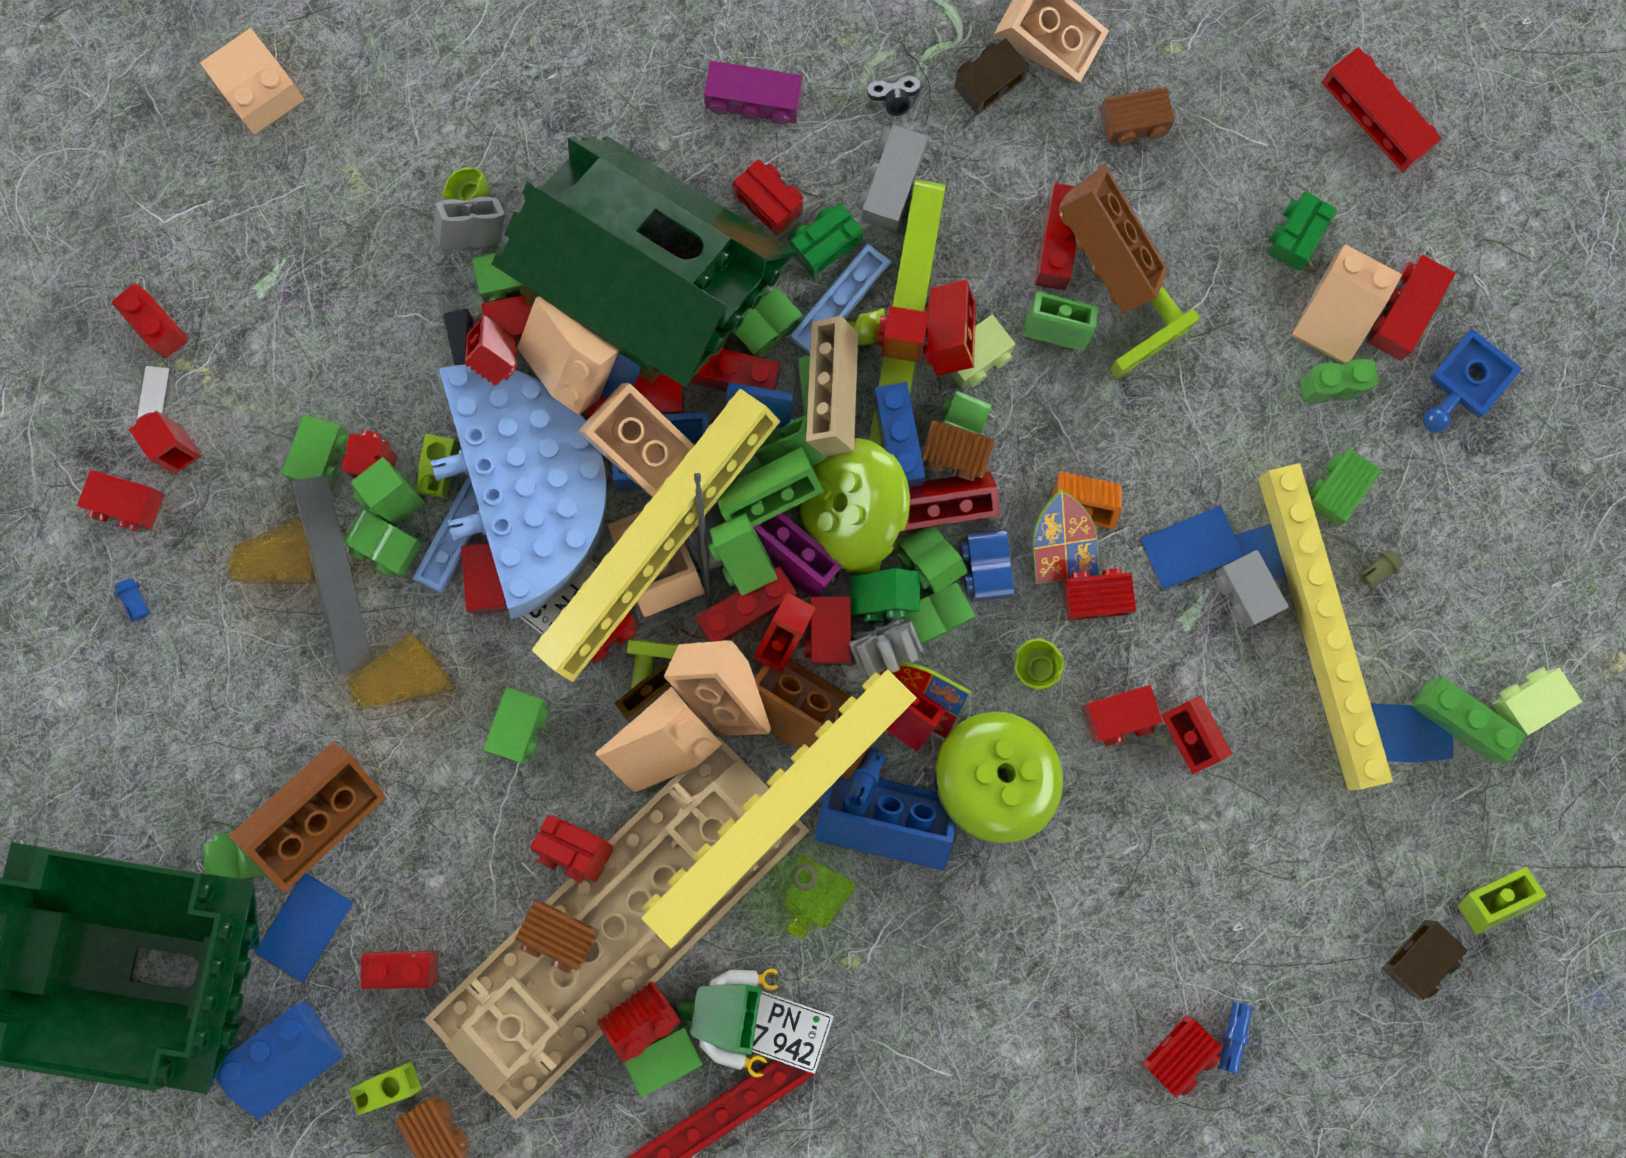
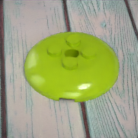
M854 438L853 451L827 456L825 460L813 466L824 492L799 504L802 530L821 544L828 554L842 565V569L850 570L871 567L891 553L894 549L892 545L897 539L899 532L905 530L910 508L907 478L897 458L893 454L888 453L877 442Z
M1007 712L980 713L967 718L953 728L939 749L935 763V772L937 774L939 789L937 793L940 802L952 821L974 838L996 844L1019 842L1041 831L1055 815L1063 792L1061 762L1049 738L1030 721ZM998 768L1006 769L1007 783L1002 782L998 778Z

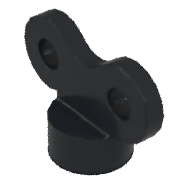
M913 76L902 77L895 83L876 80L868 85L867 95L874 101L884 100L888 114L900 116L910 109L909 97L919 93L920 81Z

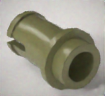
M1394 551L1381 553L1379 560L1359 573L1361 581L1365 585L1369 583V589H1374L1375 586L1391 574L1400 573L1403 562Z
M800 863L792 870V883L800 890H810L818 881V871L810 863ZM801 870H808L811 873V879L808 882H802L798 879V874Z

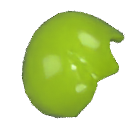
M464 167L450 175L441 194L445 200L458 199L469 201L477 197H489L490 186L487 178L478 168Z
M876 308L875 311L861 313L855 322L847 321L858 332V346L870 345L877 341L881 316H886L885 308Z
M1041 638L1027 640L1017 649L1015 653V673L1026 687L1038 691L1050 689L1062 678L1064 672L1063 655L1052 642Z

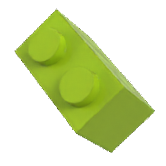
M1526 866L1469 893L1458 905V908L1475 934L1479 935L1534 909L1547 895Z

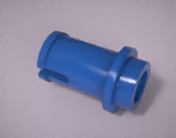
M133 578L123 580L114 585L116 590L114 596L120 598L130 622L141 620L151 614L138 590L140 584L138 582L135 583Z

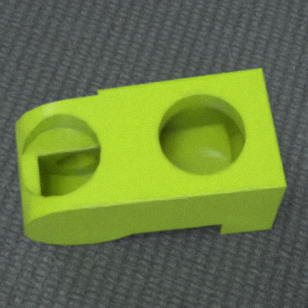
M425 434L418 467L417 492L419 494L440 498L447 496L451 477L436 481L431 460L459 454L461 446L459 441Z
M409 1061L349 1088L348 1091L356 1114L361 1115L411 1097L421 1091L422 1087L413 1062Z

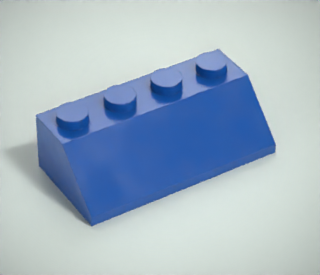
M840 776L824 793L814 840L938 870H945L953 844L955 823L944 810L936 791L879 778L877 786L870 791L865 806L862 809H853L851 805L855 797L852 798L849 805L844 801V797L853 782L852 776L849 780Z

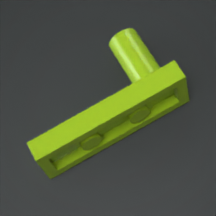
M1161 286L1157 298L1150 301V303L1167 326L1115 360L1110 368L1114 376L1119 379L1193 329L1201 319L1194 308L1183 314L1164 287Z
M633 638L628 640L627 653L635 654L631 689L653 673L654 657L672 659L679 644Z

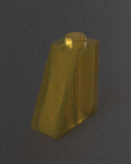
M301 518L233 546V556L229 557L228 570L230 575H232L231 579L242 584H317Z
M413 633L407 635L347 680V683L352 688L349 694L359 707L365 706L374 710L452 692L457 688L420 637Z

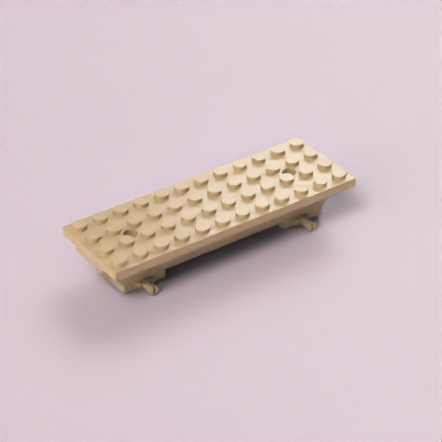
M718 735L716 737L722 745L697 767L680 773L671 779L608 841V843L614 846V850L608 862L604 864V869L597 882L594 883L584 878L581 884L569 878L545 902L600 930L580 970L572 969L570 973H566L551 965L552 958L542 953L538 958L520 949L522 943L515 940L521 928L520 926L424 1019L443 1040L449 1051L481 1086L497 1099L515 1120L604 1034L597 1024L598 1019H602L604 1014L609 1013V1010H614L615 1006H620V1003L625 1002L626 998H631L632 994H637V991L642 990L643 986H648L649 982L656 983L810 831L798 819L672 949L641 919L646 914L642 907L656 893L662 897L671 888L667 882L681 868L687 872L696 863L692 858L695 853L706 843L712 847L721 838L717 833L718 830L731 817L737 822L746 813L742 806L755 793L761 797L769 789Z

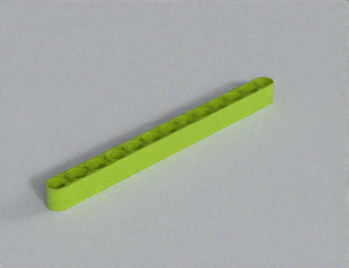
M919 179L914 181L893 301L894 307L924 311L946 184ZM884 357L879 387L907 382L910 394L915 362ZM874 410L869 440L879 443L882 447L876 412ZM881 561L868 568L858 570L847 569L846 572L860 575L880 571Z

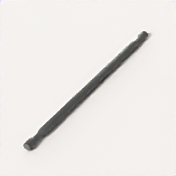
M695 473L694 481L696 483L695 493L704 591L706 595L705 602L706 608H711L712 600L710 598L711 585L705 517L700 485L701 474Z

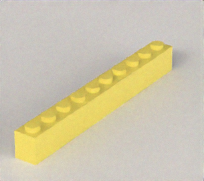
M739 389L734 397L728 401L726 407L714 422L708 426L705 433L686 454L683 461L671 476L665 480L663 486L651 501L645 505L643 511L631 526L625 530L619 541L603 558L588 580L582 584L580 590L568 605L562 609L560 615L532 648V651L551 669L571 682L577 678L698 526L694 474H701L700 485L705 517L780 423V420L767 406L742 389Z
M1298 463L1269 470L1258 480L1347 789L1361 790L1393 782L1301 464Z
M888 669L881 676L875 672L862 685L866 691L858 699L851 696L839 708L843 715L834 724L827 720L815 733L819 739L810 748L806 744L800 747L790 758L794 764L786 772L780 768L766 782L770 788L761 797L755 793L742 806L746 813L737 822L731 817L717 832L721 838L712 847L708 843L704 844L692 857L696 863L687 872L681 868L667 882L671 888L662 897L656 893L642 907L646 914L641 919L670 949L696 925L916 700V697Z

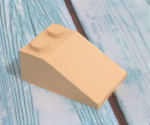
M1012 0L994 35L1000 40L1006 38L1022 56L1078 84L1081 83L1109 30L1073 0Z
M251 28L200 62L218 89L254 135L305 100L295 84Z
M1345 244L1332 258L1291 336L1338 362L1346 364L1352 360L1387 304L1402 274Z
M540 296L535 298L517 348L551 396L578 415L599 400L620 351Z
M621 383L578 430L602 455L652 497L655 496L665 480L671 476L686 454L694 447V444L630 383Z
M642 511L608 524L615 544ZM685 542L637 601L644 618L705 594Z
M723 640L678 645L664 677L716 736L769 734L771 727L749 661L732 641Z
M670 687L595 754L635 793L697 767L717 750L722 743L673 687Z

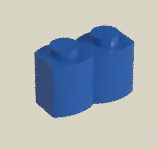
M1006 530L967 534L965 543H960L961 558L963 562H968L969 574L964 575L966 594H972L973 602L1012 598L1014 595V583Z

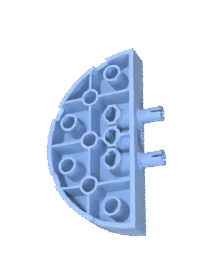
M455 365L439 368L462 450H459L460 454L431 460L436 481L465 473L466 476L470 475L479 507L476 510V514L447 520L453 541L481 532L483 535H487L510 618L514 619L550 602L551 598L574 582L590 561L603 531L607 506L606 476L602 454L578 432L586 422L581 414L578 415L553 398L539 379L515 370L508 380L502 379L498 385L493 386L492 381L487 382V378H482L481 374H476V370L471 371L470 366Z

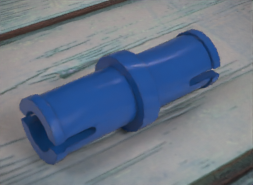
M869 748L866 751L861 765L852 774L853 782L844 797V801L849 805L852 798L855 797L851 805L853 809H862L866 804L870 791L878 784V774L886 760V756L882 752L878 760H876L877 754L880 751L877 748Z
M1232 1001L1228 1028L1222 1034V1038H1225L1218 1069L1240 1075L1245 1044L1249 1045L1250 1041L1247 1034L1252 1011H1254L1253 1006Z

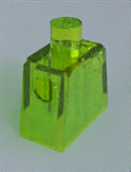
M801 854L797 865L800 863H810L818 871V881L810 890H800L791 881L783 907L795 913L786 931L804 940L812 923L824 929L829 925L858 884ZM801 870L798 874V879L802 882H808L811 879V873L808 870Z

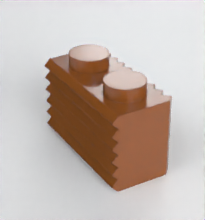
M1167 87L1107 97L1104 99L1101 107L1110 144L1117 142L1119 145H1127L1136 141L1137 138L1143 137L1159 139L1170 131L1174 123Z
M932 419L921 457L926 460L925 466L943 471L946 466L957 470L956 476L974 481L976 476L983 478L995 439Z
M536 900L533 902L515 940L522 943L520 947L522 951L538 958L542 953L553 959L552 966L570 973L572 969L578 971L582 968L600 930L541 900Z
M437 1094L394 1121L415 1158H466L470 1154L467 1149L470 1147L467 1135L461 1128L456 1130V1126L450 1119L453 1117L450 1105L444 1098L439 1100Z

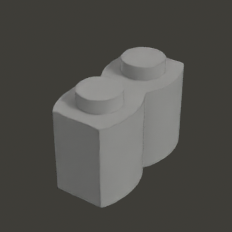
M477 197L469 201L458 199L443 200L436 203L433 235L438 247L444 250H459L468 246L481 248L495 246L501 243L505 213L499 200L493 197Z

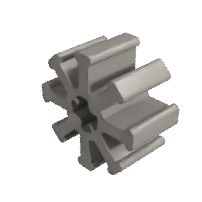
M904 619L893 620L887 626L883 622L875 623L872 625L874 631H860L854 635L856 641L849 642L861 675L867 672L868 677H871L875 672L879 674L885 668L891 673L900 670L898 663H913L918 659L917 653L923 651L911 619L906 621Z

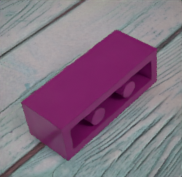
M710 60L704 90L705 109H710L712 112L722 115L728 112L740 114L747 119H757L758 117L771 119L777 124L797 123L803 90V75Z
M783 513L754 526L772 564L777 568L780 566L786 576L812 597H818L842 567L841 564L828 554L821 544Z

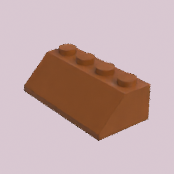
M1105 164L1065 195L1059 206V213L1063 223L1066 226H1070L1076 236V243L1083 253L1086 252L1092 262V269L1095 275L1102 279L1108 288V295L1111 301L1119 306L1122 313H1125L1157 298L1168 268Z
M789 659L782 673L764 664L754 678L771 727L770 732L797 749L804 744L810 748L819 739L815 735L817 730L827 720L834 724L843 715L839 708L851 697V695L792 659ZM866 751L841 775L847 780L851 778Z
M332 742L228 837L285 893L387 797L354 757Z

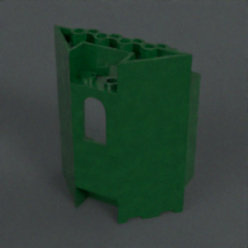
M608 136L602 137L601 140L595 137H582L580 141L574 137H567L569 158L541 189L528 181L526 182L522 191L525 203L519 213L513 212L504 233L509 240L495 254L491 265L523 284L525 303L533 307L535 298L540 296L619 349L620 354L641 367L639 375L651 383L659 374H665L686 387L701 367L709 361L712 354L716 356L722 350L730 332H736L740 328L749 308L753 310L758 306L767 286L773 287L781 275V269L796 251ZM654 212H657L699 238L704 248L702 253L694 259H681L638 233V230Z
M11 842L3 876H0V1066L148 1091L168 1087L207 1094L246 1018L237 1015L241 1011L244 996L241 993L243 979L248 977L251 969V959L248 958L249 951L261 948L254 881ZM139 947L193 957L198 963L194 984L188 988L181 989L131 981Z

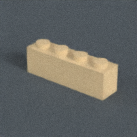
M842 316L814 321L811 328L806 442L824 457L854 450L858 332Z

